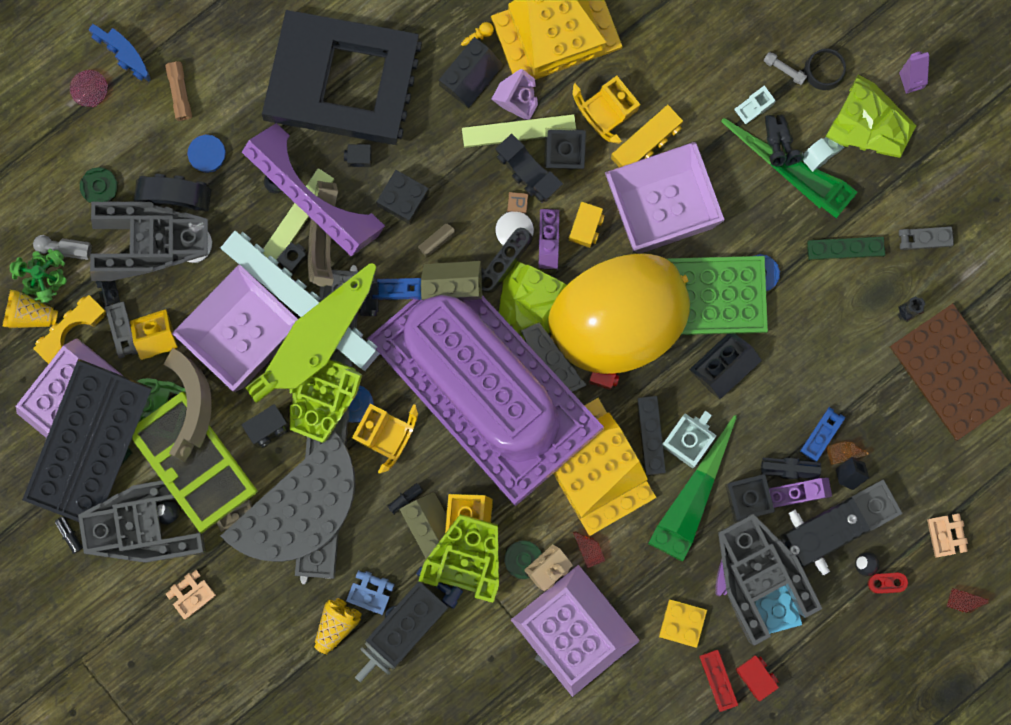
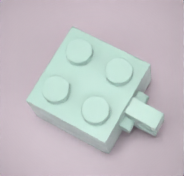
M705 411L700 419L696 416L693 419L684 414L662 444L663 448L691 468H694L717 436L708 430L710 426L706 424L712 415Z

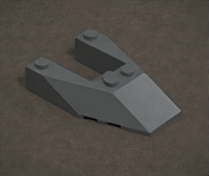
M91 202L92 229H130V254H90L91 281H113L137 276L208 255V219L185 212L184 214L176 212L169 207H159L153 205L152 202Z
M191 475L178 477L173 483L180 491L193 482L194 477ZM162 480L133 485L129 489L78 515L84 554L147 563L204 554L206 549L202 533L162 540L157 503L176 500ZM196 490L185 498L197 496Z
M754 514L718 532L727 595L748 642L752 645H756L771 637L754 602L784 585L799 614L806 618L822 609L797 557Z

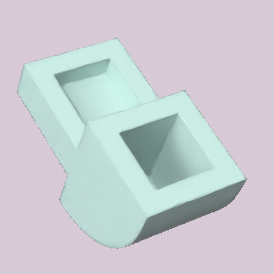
M763 86L734 110L747 125L757 116L771 108L776 101L767 88Z
M827 137L821 138L804 153L803 161L813 172L824 165L828 159L839 153L844 146Z

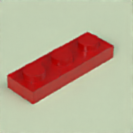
M715 650L699 656L719 712L738 706L719 651Z

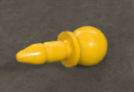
M489 22L482 23L479 28H475L476 33L466 37L461 45H468L474 37L483 40L484 37L491 36L494 32L493 25Z

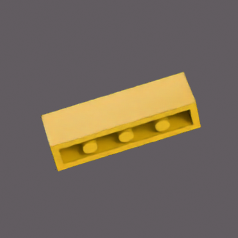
M669 105L665 106L614 151L611 159L618 167H622L651 157L654 154L653 150L657 147L662 148L668 142L667 138L671 134L675 136L682 130L683 120Z

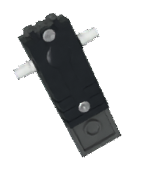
M881 480L803 522L799 513L796 512V509L788 513L795 527L780 535L782 538L781 542L797 557L802 568L815 562L822 575H825L830 571L823 557L903 513L885 481Z

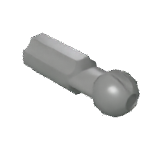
M40 235L33 241L34 249L41 254L47 253L50 248L53 251H60L65 257L85 260L90 258L92 249L90 242L63 238L60 242L51 241L45 235Z

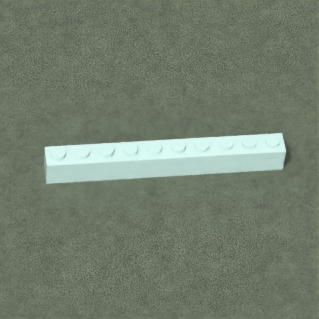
M234 231L220 247L300 317L320 303L319 300L321 298L313 291L308 293L305 290L307 286L299 279L294 281L291 278L293 274L285 267L280 269L277 266L279 262L271 255L267 258L263 254L265 250L258 244L253 246L249 242L251 238L244 232L239 234ZM348 327L337 349L359 368L366 371L380 353L375 350L377 346L372 341L368 340L366 342L361 338L363 334L354 327L352 330Z

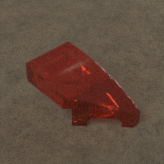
M577 531L573 532L587 568L605 561L599 543L594 538L579 534Z
M952 588L946 607L964 613H971L975 609L989 604V600Z

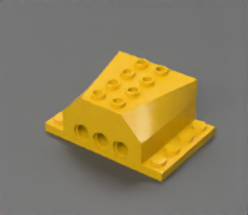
M514 0L508 4V10L491 16L511 73L514 74L518 70L523 69L535 80L622 49L621 41L605 0Z
M599 398L584 406L604 426V430L553 473L589 536L656 498L647 482L648 479L640 461L622 430L610 413L606 412Z

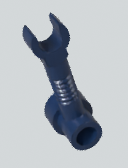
M422 567L417 571L418 576H420ZM438 582V585L435 587L445 593L441 601L454 609L463 591L456 586H453L451 589L444 583Z

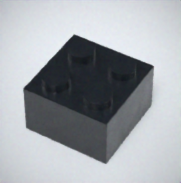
M545 128L544 166L546 168L584 169L586 130Z
M395 170L376 203L379 208L411 225L429 194V188Z
M275 404L241 424L252 443L258 448L260 446L262 448L272 443L271 439L276 436L278 438L288 433L287 429L290 428Z
M765 474L725 485L735 522L751 514L759 517L775 512Z

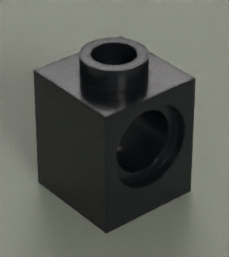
M348 144V150H344V161H347L348 167H371V145Z
M290 242L276 260L294 274L307 258L306 253H304L306 249L299 243L294 245ZM291 253L298 254V258L295 261L288 259Z

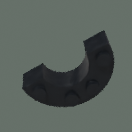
M512 133L495 148L498 153L496 158L501 164H505L513 173L512 178L518 184L522 183L525 186V191L531 197L535 195L541 203L547 202L564 186L551 171L547 172L534 160L525 146Z
M155 174L154 177L139 176L136 180L133 202H152L153 205L171 204L182 206L189 210L209 212L211 189L207 187L205 182L187 181L183 176H174L173 178H166L164 174Z

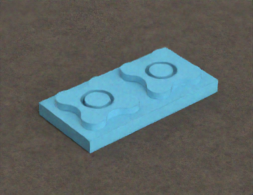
M785 585L755 601V605L770 634L802 625L799 612Z

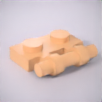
M960 513L952 515L953 523H949L948 516L927 520L935 558L956 554L954 546L958 545L960 553L968 552L966 545L968 541L964 536V522L961 521ZM955 528L957 540L952 539L951 529Z
M197 570L191 574L188 573L184 576V580L177 585L171 586V590L166 593L169 600L177 596L179 600L173 606L184 620L216 596L205 580L197 584L195 580L201 576ZM190 585L193 589L183 595L181 591Z

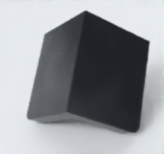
M854 457L849 458L836 468L839 484L851 490H854L869 479L866 464Z

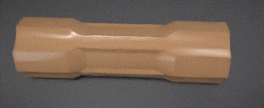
M177 61L168 63L165 66L170 82L175 118L177 121L189 120L192 118V113L188 102L182 63Z

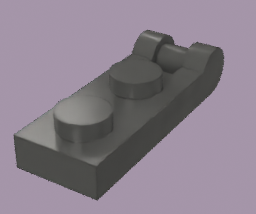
M952 227L902 229L898 231L899 237H901L900 250L952 247L954 245ZM910 236H913V243L909 242Z
M120 302L106 306L105 309L119 359L124 358L127 354H138L133 343L131 325L125 303ZM128 341L129 346L123 348L122 343Z

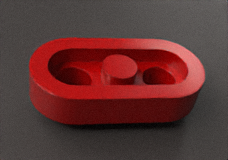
M902 573L875 574L868 580L869 589L877 594L902 592L908 586V580ZM895 579L900 581L899 586L894 585ZM876 580H879L881 583L878 588L874 585Z

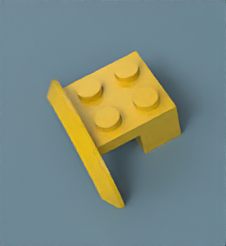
M618 76L604 84L600 92L586 102L583 100L580 88L576 83L573 85L574 100L589 124L608 142L620 144L622 142L617 134H611L610 131L635 114L641 104Z
M372 404L367 408L352 438L356 442L388 457V460L381 465L378 473L381 474L389 471L403 452L417 422L418 412L416 405L412 406L407 423L389 415L386 411Z

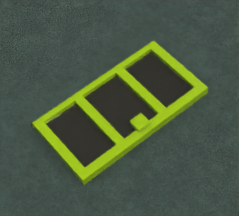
M182 391L137 424L132 440L198 531L203 533L258 491L210 425L201 447L199 448L194 445L186 462L169 454L181 432L186 417L187 395L185 391Z

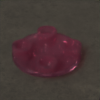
M84 70L76 74L72 79L70 94L79 105L96 107L105 98L108 84L99 72Z

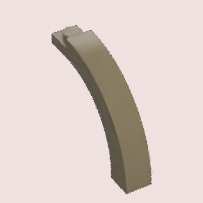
M317 181L315 195L335 207L338 194L336 183ZM311 219L308 245L309 281L322 287L326 285L332 286L334 278L330 262L331 237Z
M172 348L163 365L176 372L182 380L187 395V411L181 432L169 454L186 462L194 445L200 448L206 436L211 417V392L207 379L198 365L181 352Z

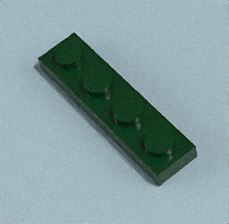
M884 237L807 241L808 261L884 257Z

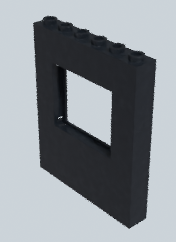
M286 10L263 106V121L397 145L398 139L402 140L404 128H401L402 122H406L407 118L405 106L410 104L411 93L408 92L409 88L414 85L415 76H412L413 69L417 70L418 59L416 55L417 52H421L422 41H419V34ZM335 49L385 58L374 111L323 102Z

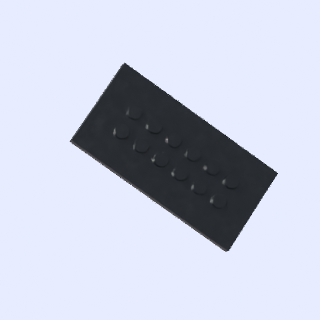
M78 358L22 500L78 522L79 514L105 502L112 489L152 387Z

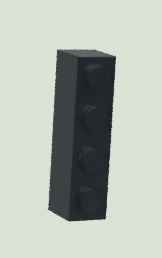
M657 396L638 398L636 401L644 472L646 476L664 475L666 471Z

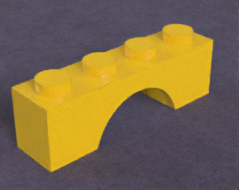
M90 295L82 297L77 302L78 306L73 311L69 310L63 316L64 319L59 324H54L49 330L50 333L46 337H41L35 343L36 346L33 349L48 364L63 347L65 337L73 327L81 324L95 327L107 316L106 311Z

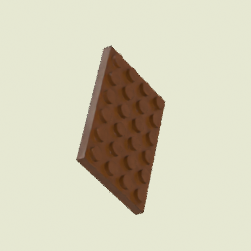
M953 303L890 346V349L956 441L1011 404V384Z

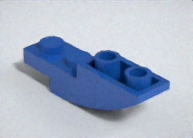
M91 25L89 28L92 34L91 38L99 44L103 42L108 45L106 48L116 54L117 64L126 71L129 68L134 72L133 75L141 81L143 79L148 82L151 78L143 60L125 37L113 28L109 33H106L96 25Z

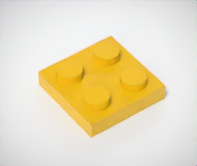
M669 599L659 637L697 648L707 610Z

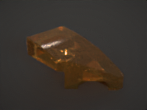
M845 441L826 447L831 465L845 462L851 457L860 458L869 455L866 450L863 451L858 448L853 442Z

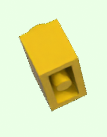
M581 202L569 241L589 248L592 243L596 244L599 235L596 229L598 225L602 226L605 215H602L603 209Z

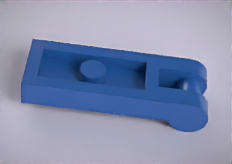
M421 278L377 279V282H379V295H372V299L422 300ZM410 286H415L414 291H410Z
M830 407L827 408L800 452L815 462L818 461L845 419L843 415L833 412L834 409ZM829 418L835 421L833 426L827 423Z

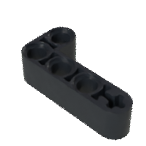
M517 228L486 270L481 267L482 290L488 293L496 291L532 242V234L527 229ZM519 235H524L526 239L522 240ZM514 241H515L517 244H519L521 247L519 248V247H517L515 244H513ZM510 248H515V255L513 257L507 256V251ZM499 263H503V271L497 273L496 266ZM487 279H492L493 281L490 288H485L484 282Z

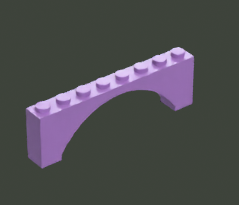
M277 123L250 139L242 153L350 256H353L379 236L385 225L372 213L369 215L357 214L334 207L313 194L301 182L291 166L287 153V140L290 135Z

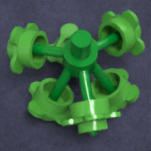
M50 248L48 249L49 254L46 256L41 255L39 251L33 252L32 259L28 261V267L32 269L27 268V264L22 262L21 257H18L15 262L10 264L12 279L16 280L18 276L23 277L26 272L31 273L32 277L25 278L22 281L24 284L22 293L37 296L34 300H41V303H48L52 300V296L57 294V292H52V290L57 291L67 281L62 269H57V271H52L49 274L46 273L45 270L50 265L58 267L60 264L62 266L65 265L62 253L58 250L53 251ZM44 277L47 278V282L52 286V289L51 287L45 288L42 280Z

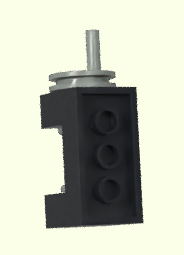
M418 581L365 640L367 641L365 643L366 649L364 647L360 649L371 660L355 678L361 683L376 665L390 675L389 669L392 668L394 670L398 667L429 629L449 610V607Z

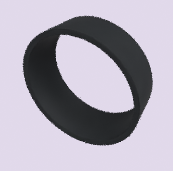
M832 49L816 51L807 59L804 67L807 81L814 88L825 91L838 87L842 83L846 72V64L843 57ZM828 52L837 56L843 64L842 76L833 83H822L816 80L810 71V62L815 54Z

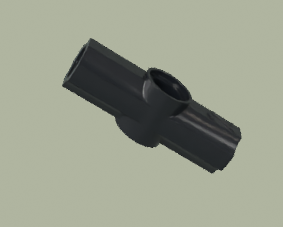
M915 296L898 306L899 313L897 315L899 319L909 322L916 316L923 314L925 306L923 298Z
M763 457L761 474L782 476V478L819 479L821 463L800 461V459L795 458L775 459Z

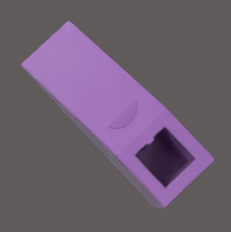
M928 52L911 54L899 72L906 94L924 89L928 84Z
M540 209L539 268L558 269L559 210Z
M819 478L769 489L774 508L832 497L829 478Z

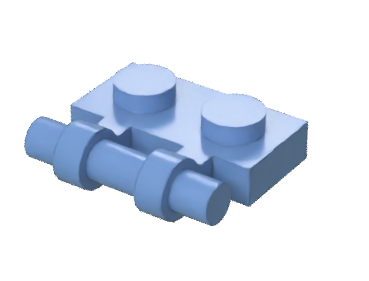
M358 570L356 578L361 579L362 583L361 585L352 584L346 601L383 615L390 598L383 595L384 589L392 591L395 584L388 582V579L372 576L370 572L366 571L364 573ZM368 583L379 586L377 592L366 588Z

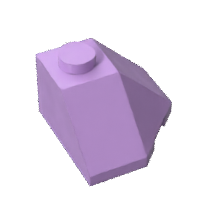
M520 69L500 82L492 100L503 109L525 120H530L538 105L533 88L536 86L535 79L526 71Z

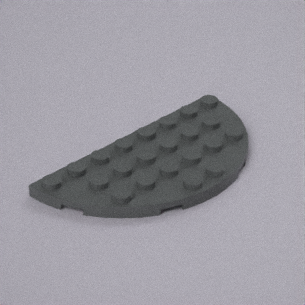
M334 432L329 436L325 443L318 446L229 527L221 537L234 549L247 556L272 562L296 560L310 555L325 546L342 528L349 510H351L355 494L354 466L352 465L348 448L338 433Z

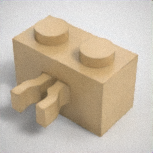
M552 544L524 571L537 587L546 591L554 586L555 581L566 575L573 565L561 549Z

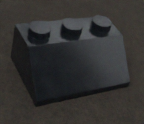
M474 37L439 79V86L469 109L504 64L486 45Z
M735 333L727 334L689 370L713 395L721 399L762 360L750 344Z

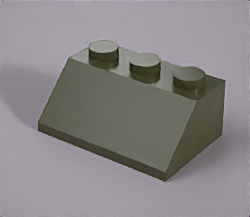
M481 261L424 264L421 277V299L425 300L434 296L445 295L456 297L461 301L481 300Z
M435 492L399 509L426 559L446 534L447 515Z

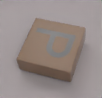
M509 192L507 212L513 211L526 214L528 194Z

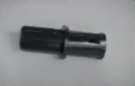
M415 483L404 493L400 492V496L388 504L387 507L395 515L400 508L410 504L414 498L420 495L423 489L418 483Z
M62 516L56 519L55 524L63 536L62 540L65 539L72 554L82 550L83 546L75 535L76 531L72 530L66 518Z

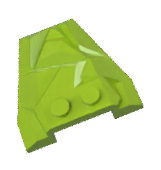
M858 74L849 90L850 93L825 137L841 146H856L864 151L871 149L879 154L900 158L916 125L875 83Z
M517 261L503 281L498 313L523 340L524 338L520 330L536 323H540L548 334L550 332L548 320L551 307L557 296L567 285L530 265H524Z
M330 359L326 366L296 389H290L293 398V405H290V430L325 443L355 398L362 374L353 367Z
M460 514L424 561L418 581L437 586L438 582L463 588L475 592V598L493 603L499 587L498 525Z

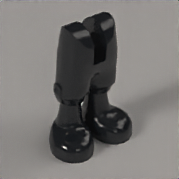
M766 115L767 142L772 148V154L769 158L771 165L779 167L785 163L786 166H791L802 161L804 153L801 150H793L791 146L793 137L785 115H777L776 118L774 115Z

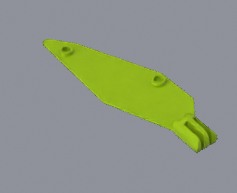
M368 264L295 321L265 373L245 387L256 403L274 389H296L327 365L370 291L376 271L375 264Z

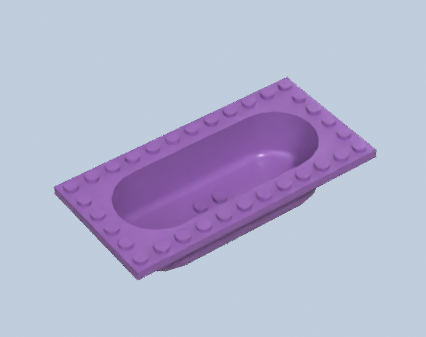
M438 295L425 300L413 299L367 338V340L372 341L377 346L376 350L515 506L604 430V426L483 295L481 300L461 301L456 297Z

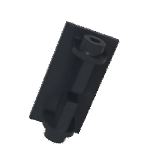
M373 278L370 291L359 309L360 316H377V312H379V299H372V295H379V282H377V278Z
M115 280L96 281L97 288H102L99 296L100 303L104 308L111 304L120 303Z

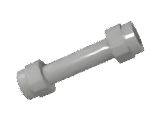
M769 52L763 60L770 67L774 65L794 78L793 81L797 84L802 85L807 77L802 71L797 72L778 60L777 55Z

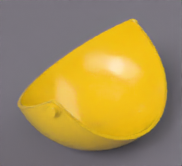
M652 254L624 255L599 263L573 279L557 296L549 313L548 323L552 334L550 338L570 363L586 371L612 374L642 367L664 354L683 332L690 312V299L685 286L689 282L686 275H680L676 266L669 260Z

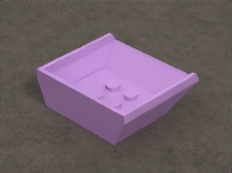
M695 142L605 172L634 253H644L711 230L724 221Z
M238 265L172 334L233 392L244 388L276 355L295 321L298 319L241 265Z
M74 339L63 345L16 405L17 414L46 438L78 358L122 375L79 339Z
M579 565L511 619L572 697L640 641Z

